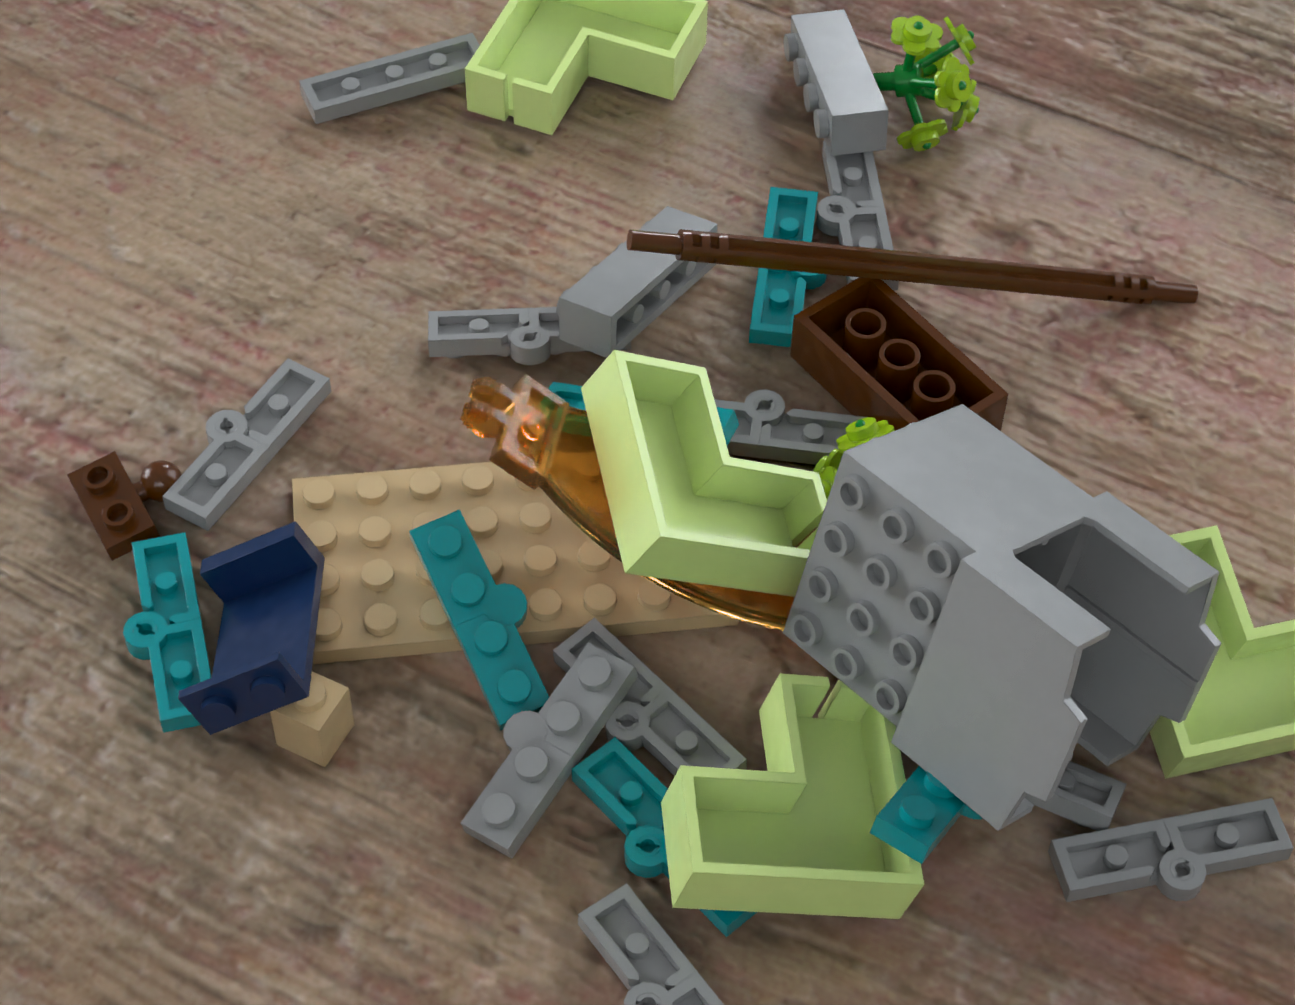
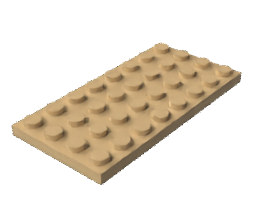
M596 453L292 479L294 522L296 521L325 557L313 664L463 651L415 550L409 533L414 528L459 509L495 584H513L520 588L526 596V619L517 628L524 645L565 641L593 618L597 619L614 636L735 626L739 622V609L734 588L626 574L624 572Z

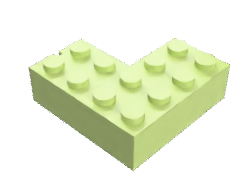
M509 0L465 67L467 110L502 121H506L508 116L514 117L515 125L553 135L588 76L674 100L706 44L708 1Z
M613 350L581 387L624 572L626 574L795 597L817 529L811 535L809 534L819 525L827 503L819 472L730 457L705 367ZM807 535H809V536L796 548V546H797Z
M1217 525L1169 535L1220 572L1205 624L1222 644L1186 720L1178 723L1160 716L1150 730L1165 779L1295 750V619L1254 628Z
M780 673L759 710L767 771L680 765L661 801L672 908L900 919L925 885L921 863L870 834L876 816L906 782L901 751L891 743L896 726L840 680L837 681L821 708L818 718H812L830 688L829 677Z

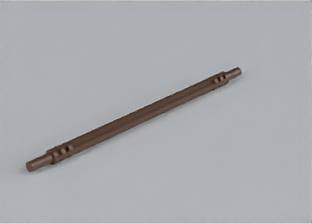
M630 229L627 235V250L672 254L680 261L1149 305L1153 300L1195 303L1198 298V288L1196 285L1155 281V278L1151 275L680 229L677 234Z

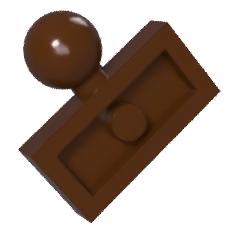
M115 451L67 474L112 561L133 551L131 542L160 537L143 502L149 499L155 502H164L162 496L182 475L178 467L173 463L159 460L147 465L142 471L140 481L132 484Z

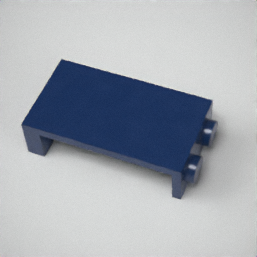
M296 521L202 559L200 575L224 603L212 678L180 690L178 699L210 735L309 697L325 557Z

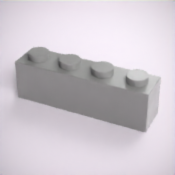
M845 10L791 15V33L784 35L785 58L787 62L793 61L796 85L803 86L806 111H813L814 129L817 138H824L830 156L886 150L889 110Z
M667 206L654 218L647 221L639 230L677 234L680 229L717 233L718 224ZM626 240L624 243L619 244L615 251L602 262L592 267L570 289L565 290L561 294L556 308V313L559 317V340L607 358L613 350H622L716 264L680 261L672 254L627 250Z

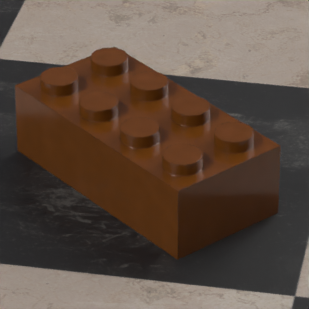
M859 277L794 315L790 356L852 415L873 417L877 422L887 420L889 425H893L896 431L910 423L919 422L963 404L1001 431L1008 393L881 279Z

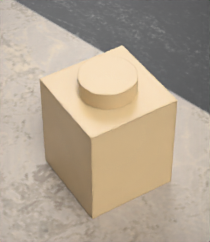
M313 671L311 674L309 697L270 712L276 744L323 767H326L355 725L349 688Z

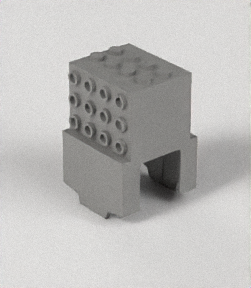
M961 404L919 422L910 423L906 427L881 437L872 438L866 443L843 452L783 634L892 722L897 728L891 743L926 772L931 773L950 792L999 831L1032 811L1034 804L1025 798L1027 794L1045 802L1053 798L1067 764L1074 755L1073 751L1077 743L1105 765L1109 766L1137 750L1160 716L1178 723L1186 720L1222 644L1205 624L1220 572L1106 491L1095 497L1090 496L968 407Z

